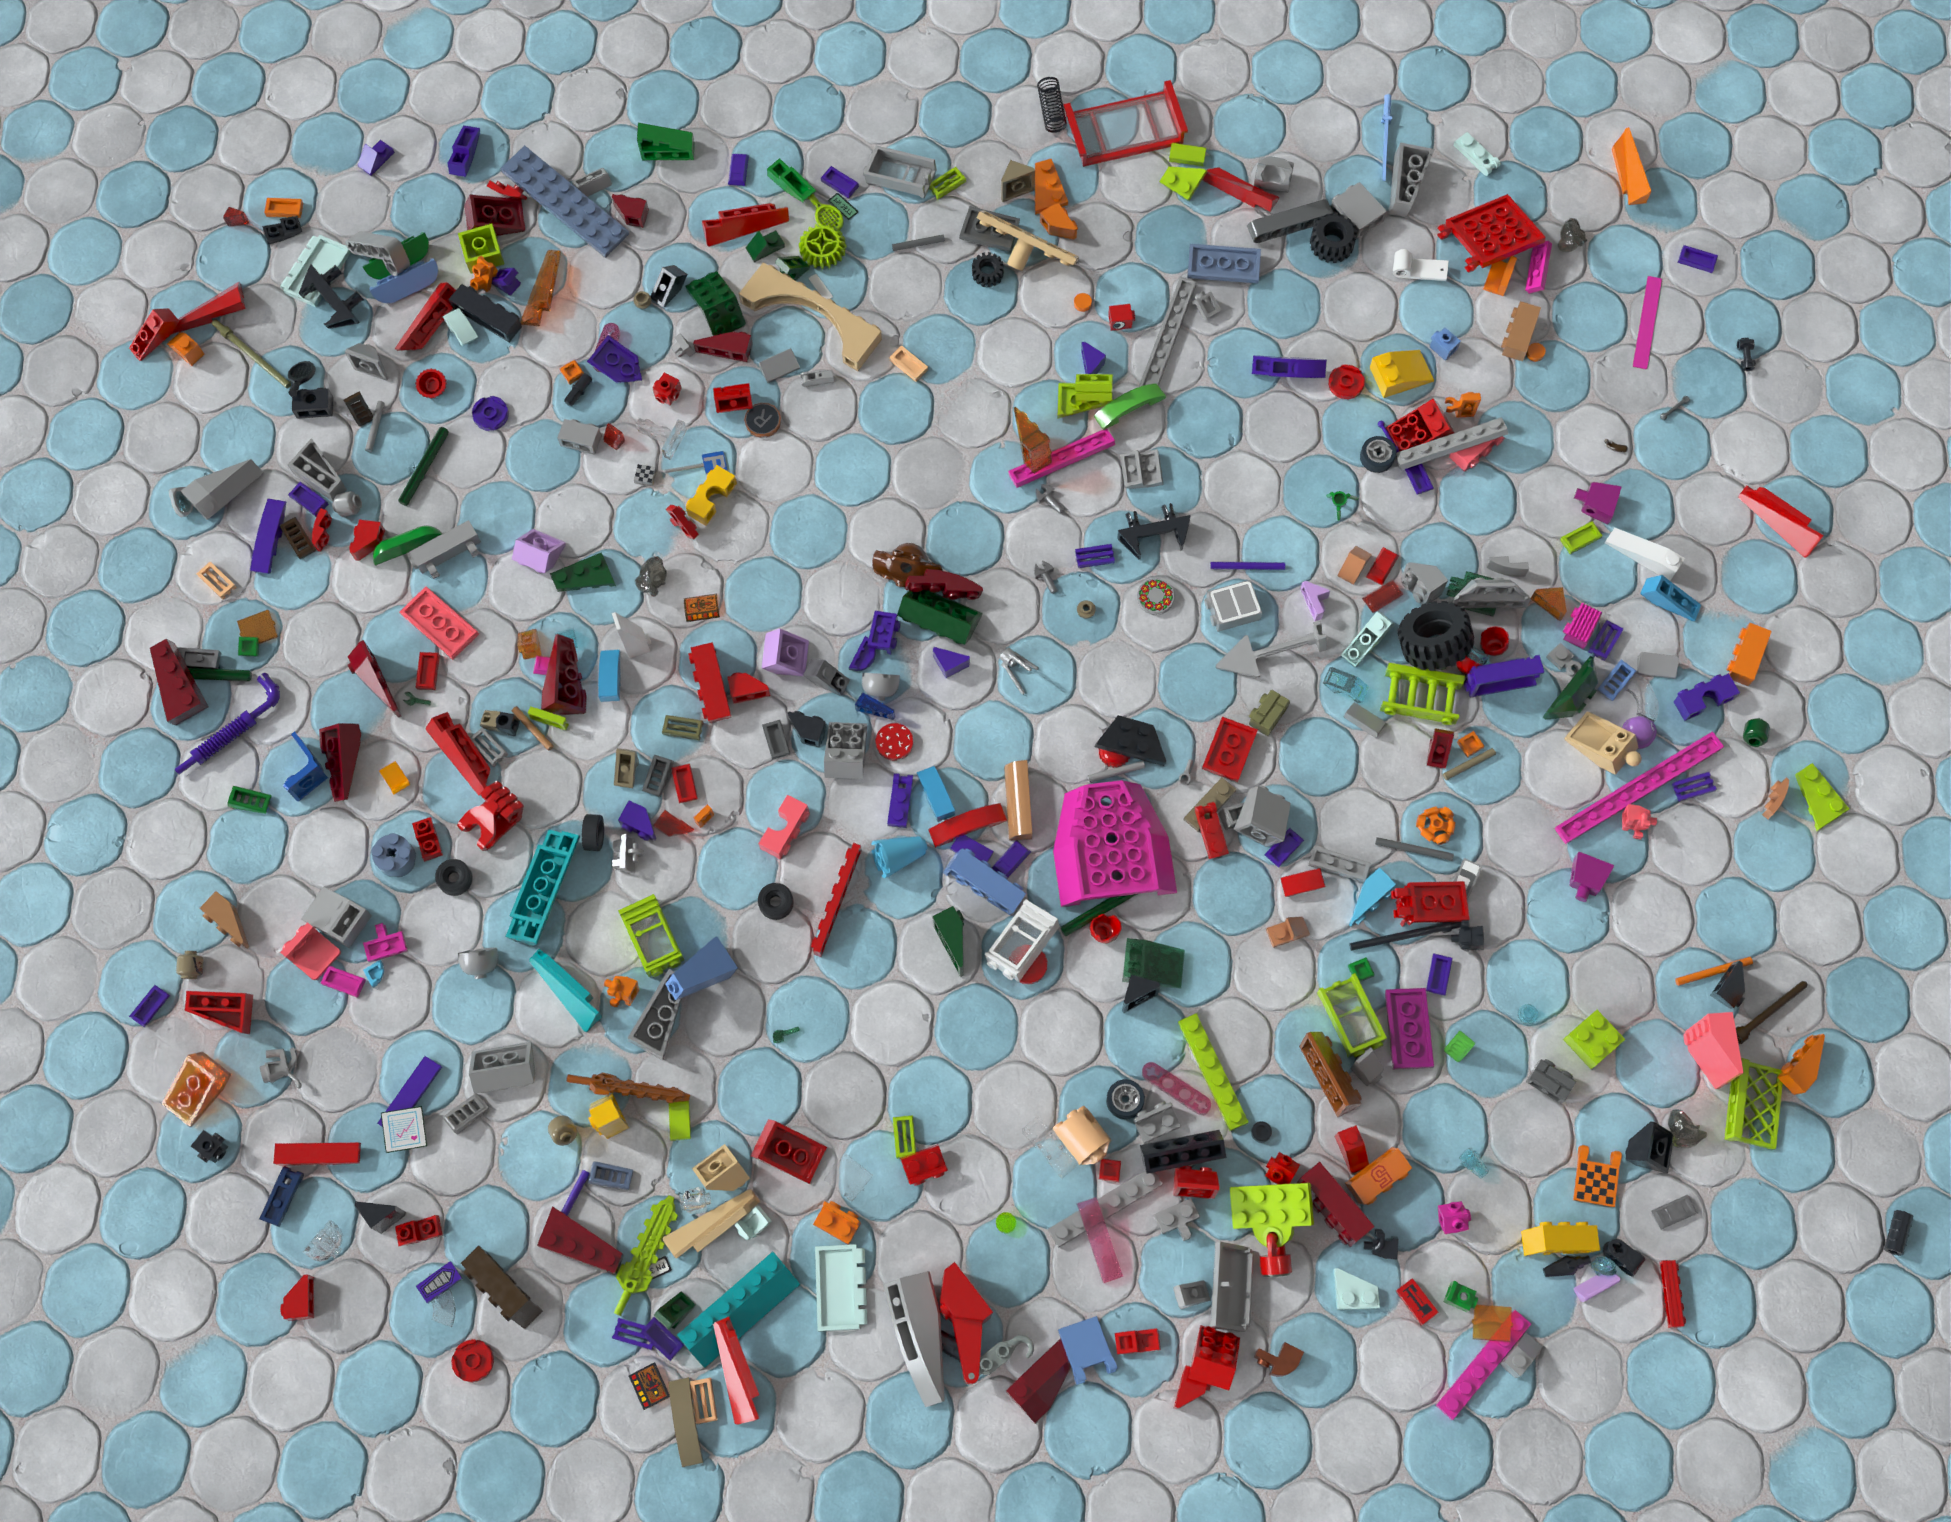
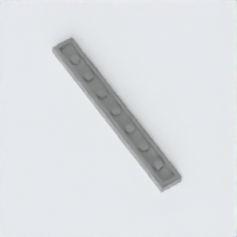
M1183 277L1179 278L1139 387L1148 384H1157L1159 386L1196 288V281Z

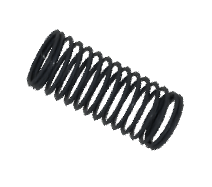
M1055 77L1042 78L1037 83L1045 130L1057 133L1064 130L1067 126L1059 80ZM1053 79L1052 81H1046L1039 86L1041 82ZM1048 82H1056V83H1057V84H1048V85H1045V86H1043L1042 88H1040L1043 84L1048 83ZM1055 85V87L1043 89L1046 86ZM1060 115L1058 117L1049 118L1051 116ZM1062 121L1058 124H1049L1051 122ZM1063 122H1065L1062 126L1055 127V128H1053V127H1048V126H1047V125L1056 126V125H1060V124H1062Z

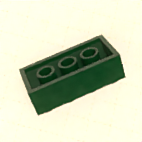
M909 590L902 597L897 616L906 622H913L919 625L922 629L934 631L941 637H948L957 644L965 645L971 639L983 613L949 598H943L942 595L926 590L920 592Z

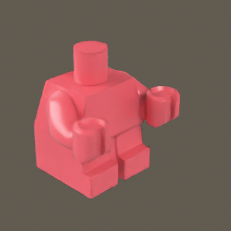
M1628 804L1622 813V830L1628 831L1633 829L1634 839L1641 840L1643 832L1640 831L1646 830L1650 825L1656 826L1657 818L1651 817V811L1639 805Z

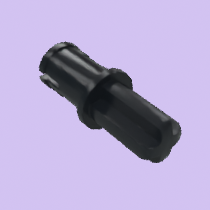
M583 373L577 383L572 385V390L566 396L564 402L572 407L579 397L584 395V390L592 381V378L588 374Z

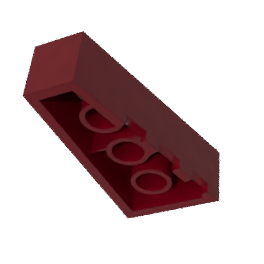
M164 639L150 647L167 722L176 726L208 708L209 706L176 644L168 639Z
M552 1206L537 1246L617 1275L624 1257L623 1253Z

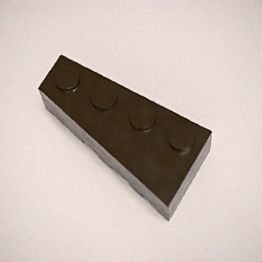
M478 1245L461 1262L465 1268L464 1274L470 1280L474 1278L478 1282L475 1286L483 1294L485 1292L488 1293L490 1296L488 1298L489 1302L497 1308L499 1306L502 1309L500 1314L508 1322L513 1320L526 1329L543 1312L538 1305L530 1301L531 1298L519 1286H516L517 1283L506 1272H503L504 1269L481 1246Z

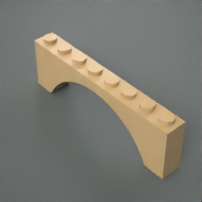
M764 262L739 292L740 303L753 311L774 304L788 303L806 306L824 315L835 326L842 339L843 363L856 371L860 370L882 340L881 330L878 326L867 323L861 316H855L847 308H841L833 300L822 297L819 292L810 290L802 282H796L788 274H783L777 271L774 266L767 265Z

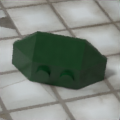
M1592 656L1586 660L1543 716L1545 720L1573 717L1576 712L1580 714L1587 705L1584 701L1587 698L1591 700L1595 695L1598 678Z

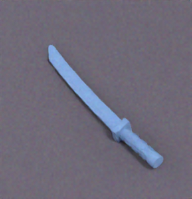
M1390 94L1384 97V113L1381 123L1385 124L1382 181H1386L1388 124H1391L1392 116H1390L1392 96Z

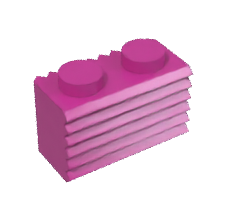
M1581 603L1579 608L1575 607L1570 616L1573 618L1571 624L1567 622L1563 633H1565L1563 640L1584 649L1602 612L1584 603Z

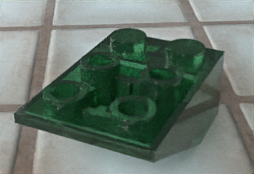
M1127 938L1122 982L1129 983L1131 975L1159 982L1161 987L1181 989L1185 950L1148 940Z

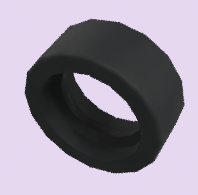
M586 814L584 816L581 834L583 850L600 851L602 849L604 840V819L602 815Z

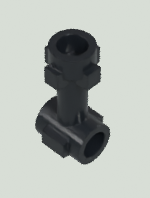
M1741 338L1737 340V350L1743 351L1744 360L1741 361V367H1743L1744 371H1752L1756 365V361L1752 360L1750 350L1754 349V339Z

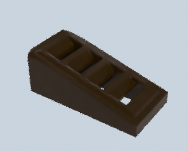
M360 391L343 400L359 427L373 420L374 416Z
M296 517L280 525L281 530L300 560L316 551ZM298 532H301L300 534L291 538V536L297 534ZM303 538L305 539L295 545L296 542L300 541ZM307 544L309 545L308 547L302 549L301 551L298 550L299 548H301V547H303V546H305V545H307Z

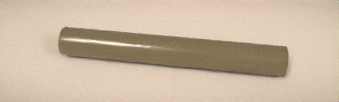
M1491 748L1443 773V777L1445 780H1448L1496 755V752Z

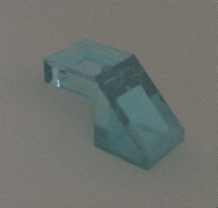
M1334 667L1329 668L1323 684L1333 693H1346L1356 703L1363 702L1369 686L1357 676Z

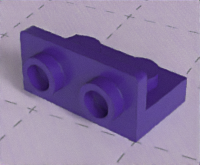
M874 612L867 644L868 648L887 650V654H892V650L896 649L897 646L896 632H899L901 627V621H898L896 613Z

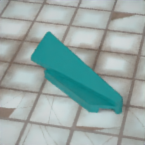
M538 949L529 959V962L583 1031L588 1032L602 1017L589 1004L593 996L549 955Z

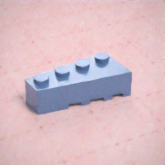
M962 848L942 872L946 876H949V874L955 876L956 882L962 886H971L973 893L978 896H987L989 903L1008 915L1016 910L1026 895L1020 885L1017 883L1012 884L1006 880V875L992 870L988 862L975 858V854L969 849L964 850Z

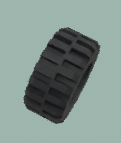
M1433 601L1431 604L1426 605L1425 603L1419 608L1412 609L1411 613H1407L1403 618L1404 620L1400 622L1397 632L1405 660L1410 665L1421 670L1429 669L1430 671H1436V669L1444 670L1448 666L1453 667L1458 661H1463L1465 655L1468 656L1472 650L1471 648L1474 646L1475 637L1468 613L1461 606L1452 602L1449 604L1447 601H1441V603ZM1442 634V635L1437 636V637L1429 638V637L1434 636V635Z

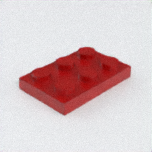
M1222 716L1202 769L1238 782L1258 729Z

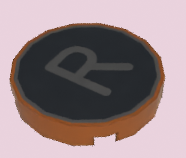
M769 403L754 404L753 408L748 409L745 414L746 428L750 434L756 437H770L780 428V413L775 406Z

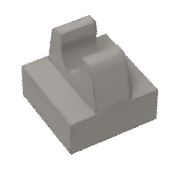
M681 334L674 337L677 342L671 349L678 357L684 354L691 357L695 354L688 341Z

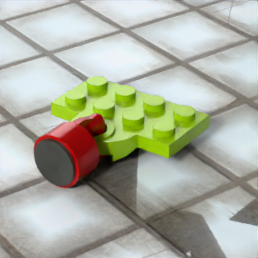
M1295 1183L1230 1187L1233 1229L1253 1228L1256 1239L1268 1248V1255L1260 1256L1261 1275L1264 1277L1290 1275L1292 1273L1291 1254H1286L1285 1244L1292 1240L1294 1226L1314 1225L1311 1184Z

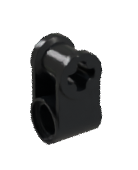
M1621 1239L1606 1242L1603 1246L1604 1256L1631 1277L1635 1276L1646 1260L1641 1253L1632 1249Z

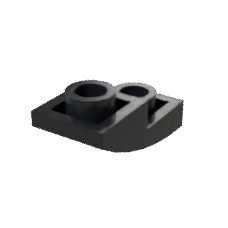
M298 216L281 218L278 224L262 226L267 244L287 240L302 232Z

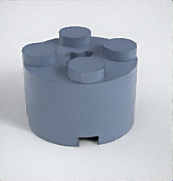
M390 833L381 837L371 849L375 865L386 876L403 877L410 873L415 866L416 852L403 836L396 833Z

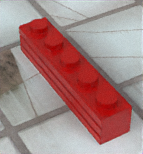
M1664 1260L1660 1262L1668 1328H1681L1685 1326L1686 1318L1683 1316L1684 1304L1681 1303L1682 1290L1679 1288L1681 1280L1677 1273L1679 1266L1676 1260Z

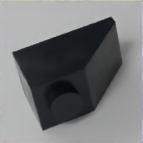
M675 265L662 267L651 293V299L660 306L666 307L682 289L688 274Z

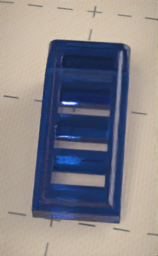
M861 693L855 703L857 711L891 720L895 719L894 709L865 693Z

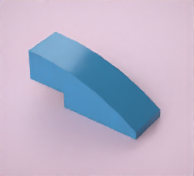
M620 650L601 651L598 697L601 702L620 701Z
M935 766L917 772L937 822L955 816V809Z

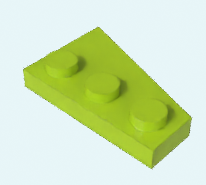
M1058 383L1057 419L1104 407L1111 401L1107 403H1100L1098 401L1082 403L1076 401L1075 383Z
M1813 763L1795 774L1802 795L1808 803L1809 813L1814 818L1816 831L1849 810L1848 806Z

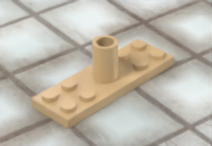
M984 210L980 211L977 216L980 224L986 227L994 226L996 227L995 231L1003 235L1008 233L1018 238L1007 264L1020 271H1023L1034 246L1045 251L1044 255L1052 259L1055 257L1060 258V262L1066 266L1075 265L1079 259V256Z

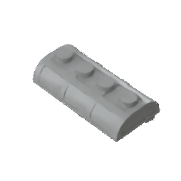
M1221 1241L1215 1242L1211 1328L1246 1332V1329L1250 1327L1254 1251L1249 1247Z

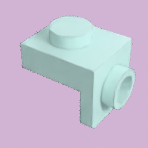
M756 1206L743 1220L738 1221L735 1227L738 1229L741 1237L750 1240L755 1238L772 1221L760 1206Z

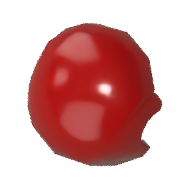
M1488 627L1481 633V650L1489 656L1502 655L1509 647L1508 632L1502 627Z
M1101 914L1094 918L1090 925L1091 936L1104 944L1116 940L1122 930L1121 922L1115 915L1106 916Z

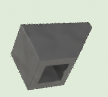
M811 659L803 674L804 677L816 686L839 696L843 695L850 681L849 678L826 660Z

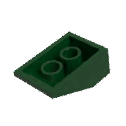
M954 906L932 916L933 927L959 976L962 977L964 976L963 926L965 924L960 910L956 911Z

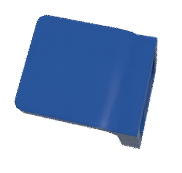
M294 731L291 735L307 755L308 764L295 775L288 777L283 787L296 801H300L328 779V777L324 773L320 762Z

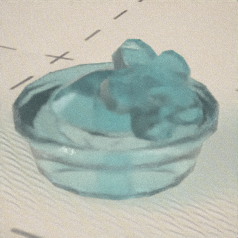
M1596 1257L1591 1262V1267L1597 1276L1601 1274L1612 1276L1617 1272L1615 1263L1606 1257Z

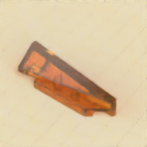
M548 250L546 252L521 318V325L540 326L543 311H550L561 251Z

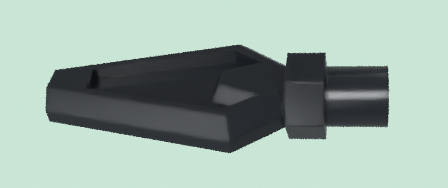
M1566 1255L1543 1268V1273L1545 1277L1574 1275L1578 1268L1581 1269L1584 1268V1265L1590 1264L1591 1259L1589 1255L1584 1257L1577 1256L1575 1258Z

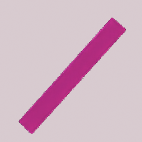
M1652 276L1647 278L1633 367L1647 369L1662 282L1661 278Z

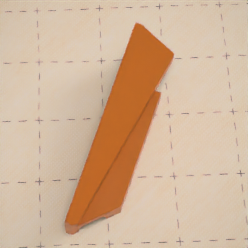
M1628 127L1613 145L1612 153L1623 194H1628V204H1644L1651 194V188L1630 128Z

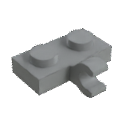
M1191 1198L1154 1214L1162 1235L1177 1228L1183 1241L1191 1238V1233L1186 1224L1200 1218Z

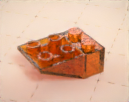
M1014 407L1023 463L1035 474L1052 463V451L1049 446L1050 439L1046 433H1042L1035 422H1031L1024 411L1021 412L1017 407Z

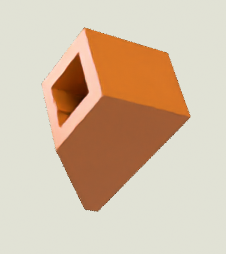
M1059 203L1040 212V223L1049 235L1073 240L1077 238V224L1074 220L1071 221L1067 210L1064 207L1062 208Z

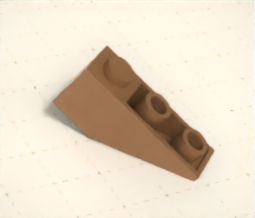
M215 891L199 908L204 912L202 916L210 923L215 921L218 924L216 928L224 935L229 933L232 936L230 940L238 947L243 945L248 949L249 944L236 907Z

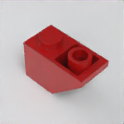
M359 519L358 525L354 528V541L351 542L349 548L356 561H360L372 553L376 546L383 541L385 529L381 522Z

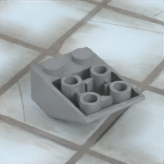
M829 722L824 756L825 778L863 779L867 723Z
M323 887L301 920L306 923L308 922L314 928L350 948L372 915L353 901Z

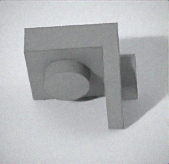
M1203 291L1195 295V300L1191 302L1192 305L1196 304L1204 320L1221 311L1212 292L1205 294Z

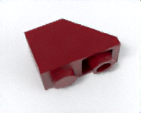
M612 194L614 207L626 225L644 228L649 211L647 201L642 198Z

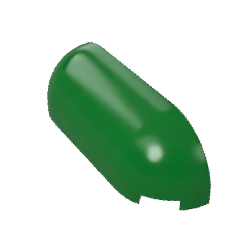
M421 232L416 237L413 235L401 242L410 265L424 258L429 249V241L425 232ZM372 258L369 260L370 263L362 266L365 272L374 279L381 280L392 275L387 270L382 259Z
M424 525L380 542L374 549L373 562L376 566L407 554L442 535V532L436 527Z

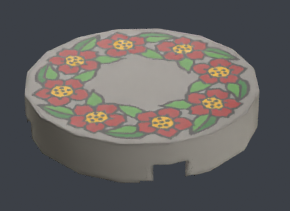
M1159 578L1146 580L1140 585L1137 592L1138 604L1146 613L1152 615L1163 614L1173 605L1174 590L1165 580Z

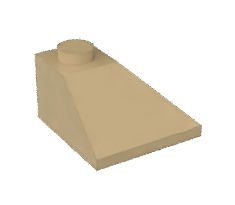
M725 1144L692 1168L707 1190L734 1191L750 1179Z

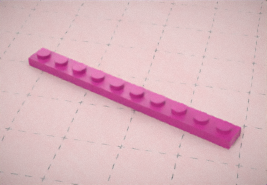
M1712 731L1567 819L1554 829L1563 842L1568 844L1622 811L1628 804L1635 803L1722 750L1724 746Z

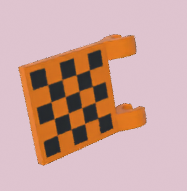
M1586 1145L1579 1146L1573 1200L1615 1207L1622 1153L1620 1151L1611 1152L1609 1165L1587 1161L1589 1147Z

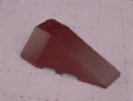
M1061 1338L1006 1390V1393L1034 1424L1051 1408L1071 1369Z

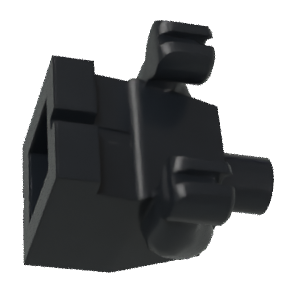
M1462 920L1459 934H1451V942H1459L1460 948L1466 952L1470 950H1484L1483 926L1470 927L1469 920Z
M1375 1229L1376 1238H1372V1242L1364 1241L1363 1249L1371 1250L1373 1255L1384 1259L1397 1260V1236L1385 1239L1383 1230Z

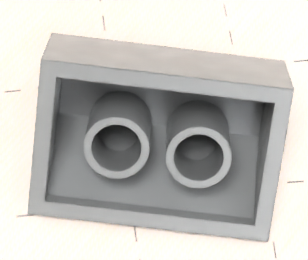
M532 1042L473 1051L469 1067V1077L474 1094L533 1084L535 1066Z

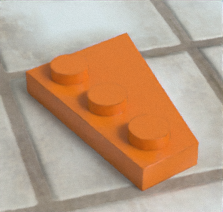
M1052 158L1035 163V215L1040 214L1041 211L1056 203H1059L1061 207L1068 205V199Z

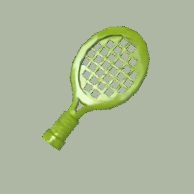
M815 194L811 195L808 199L816 206L815 221L817 225L821 226L822 222L825 226L833 224L832 228L838 225L836 227L840 231L844 224L841 212L832 205L821 204Z

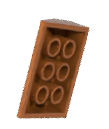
M1308 1032L1299 1047L1338 1118L1358 1108L1362 1104L1361 1095L1357 1089H1353L1351 1085L1352 1079L1347 1071L1344 1072L1340 1056L1337 1053L1334 1054L1330 1038L1325 1036L1323 1032Z

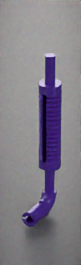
M262 673L265 680L260 675L257 678V681L267 691L265 692L268 696L267 701L251 713L247 710L240 714V717L237 716V719L235 718L234 721L225 725V728L223 727L222 730L220 729L219 732L213 734V737L210 736V739L208 738L207 741L198 745V748L195 747L191 750L190 754L192 756L174 769L179 775L196 762L202 765L207 759H210V756L212 757L213 754L222 750V747L225 748V745L227 746L228 743L237 739V736L239 737L240 734L242 735L243 732L249 730V727L252 728L256 725L257 722L254 719L269 708L276 706L280 699L279 686L273 682L268 673Z

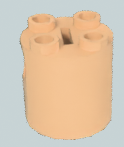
M1085 1106L1080 1107L1078 1110L1074 1109L1066 1116L1067 1120L1061 1121L1053 1127L1056 1135L1079 1165L1096 1164L1107 1155L1108 1146L1112 1140Z

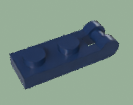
M286 1166L282 1168L260 1215V1220L278 1227L281 1226L295 1192L304 1178V1173L291 1171V1168ZM287 1179L292 1180L290 1185L285 1184Z

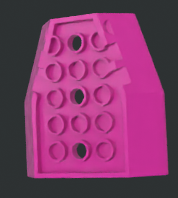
M1124 780L1083 785L1065 793L1053 849L1061 907L1080 905L1083 900L1157 892L1158 895L1177 893L1169 837L1141 784ZM1109 798L1112 803L1110 806H1103L1101 800ZM1110 834L1115 835L1117 841L1109 843L1106 837ZM1114 872H1120L1123 878L1116 881L1111 875Z

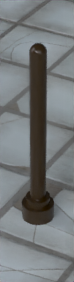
M1801 981L1747 1025L1737 1026L1738 1043L1743 1044L1747 1041L1752 1030L1807 988V982Z

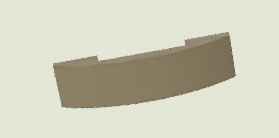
M690 1378L669 1381L670 1403L681 1465L686 1467L703 1463L692 1402Z

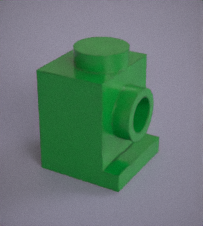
M1452 1281L1443 1302L1468 1312L1470 1308L1474 1309L1476 1307L1478 1297L1475 1295L1477 1291ZM1461 1293L1466 1294V1300L1460 1298Z

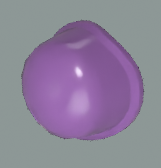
M1643 716L1630 718L1622 726L1623 729L1636 734L1638 749L1648 747L1654 741L1657 734L1655 724Z

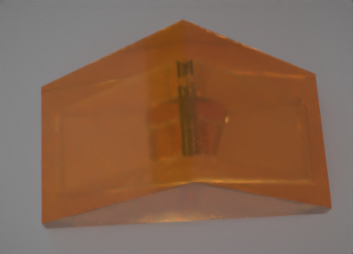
M1563 587L1536 589L1530 598L1559 621L1563 619L1567 612Z

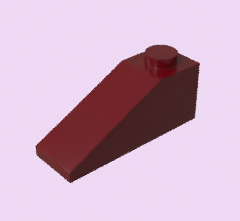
M729 332L694 340L693 345L696 353L748 362L753 342L751 335L746 332Z

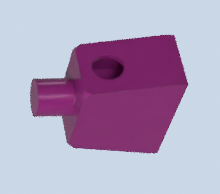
M1591 482L1587 491L1577 488L1574 499L1584 502L1581 509L1582 513L1608 525L1614 515L1622 487Z
M1578 852L1573 859L1569 884L1570 887L1577 889L1575 898L1586 902L1589 894L1596 896L1609 877L1614 865Z

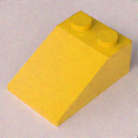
M1420 350L1393 351L1372 358L1370 370L1383 398L1434 382V378Z

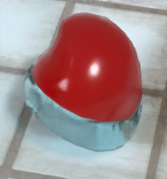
M1473 646L1469 655H1465V659L1461 662L1458 661L1456 666L1461 673L1468 675L1473 666L1491 664L1490 656Z

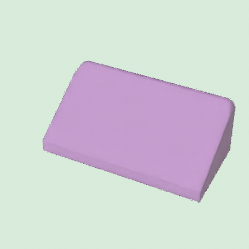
M1607 1269L1574 1287V1292L1580 1302H1585L1619 1283L1621 1279Z

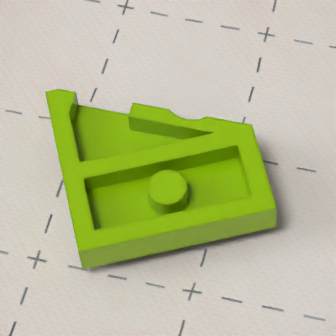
M1168 166L1159 182L1185 199L1190 200L1206 175L1207 170Z

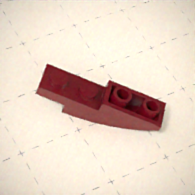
M926 569L923 576H908L905 582L906 590H911L912 592L926 590L933 593L942 591L943 598H949L950 600L959 598L975 600L980 598L983 592V587L958 574L941 570Z

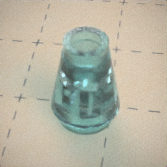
M1469 1148L1460 1155L1461 1164L1480 1179L1489 1172L1476 1150L1473 1151L1472 1148Z

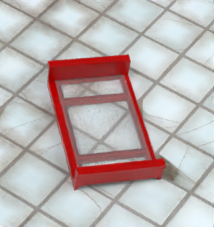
M1171 80L1164 81L1163 91L1078 111H1073L1071 103L1063 105L1083 167L1171 147L1172 143L1183 144L1184 133H1188Z

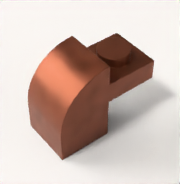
M1285 1342L1282 1344L1277 1357L1258 1348L1254 1358L1258 1359L1257 1363L1263 1367L1268 1368L1269 1365L1272 1366L1269 1375L1283 1377L1297 1368L1304 1351Z

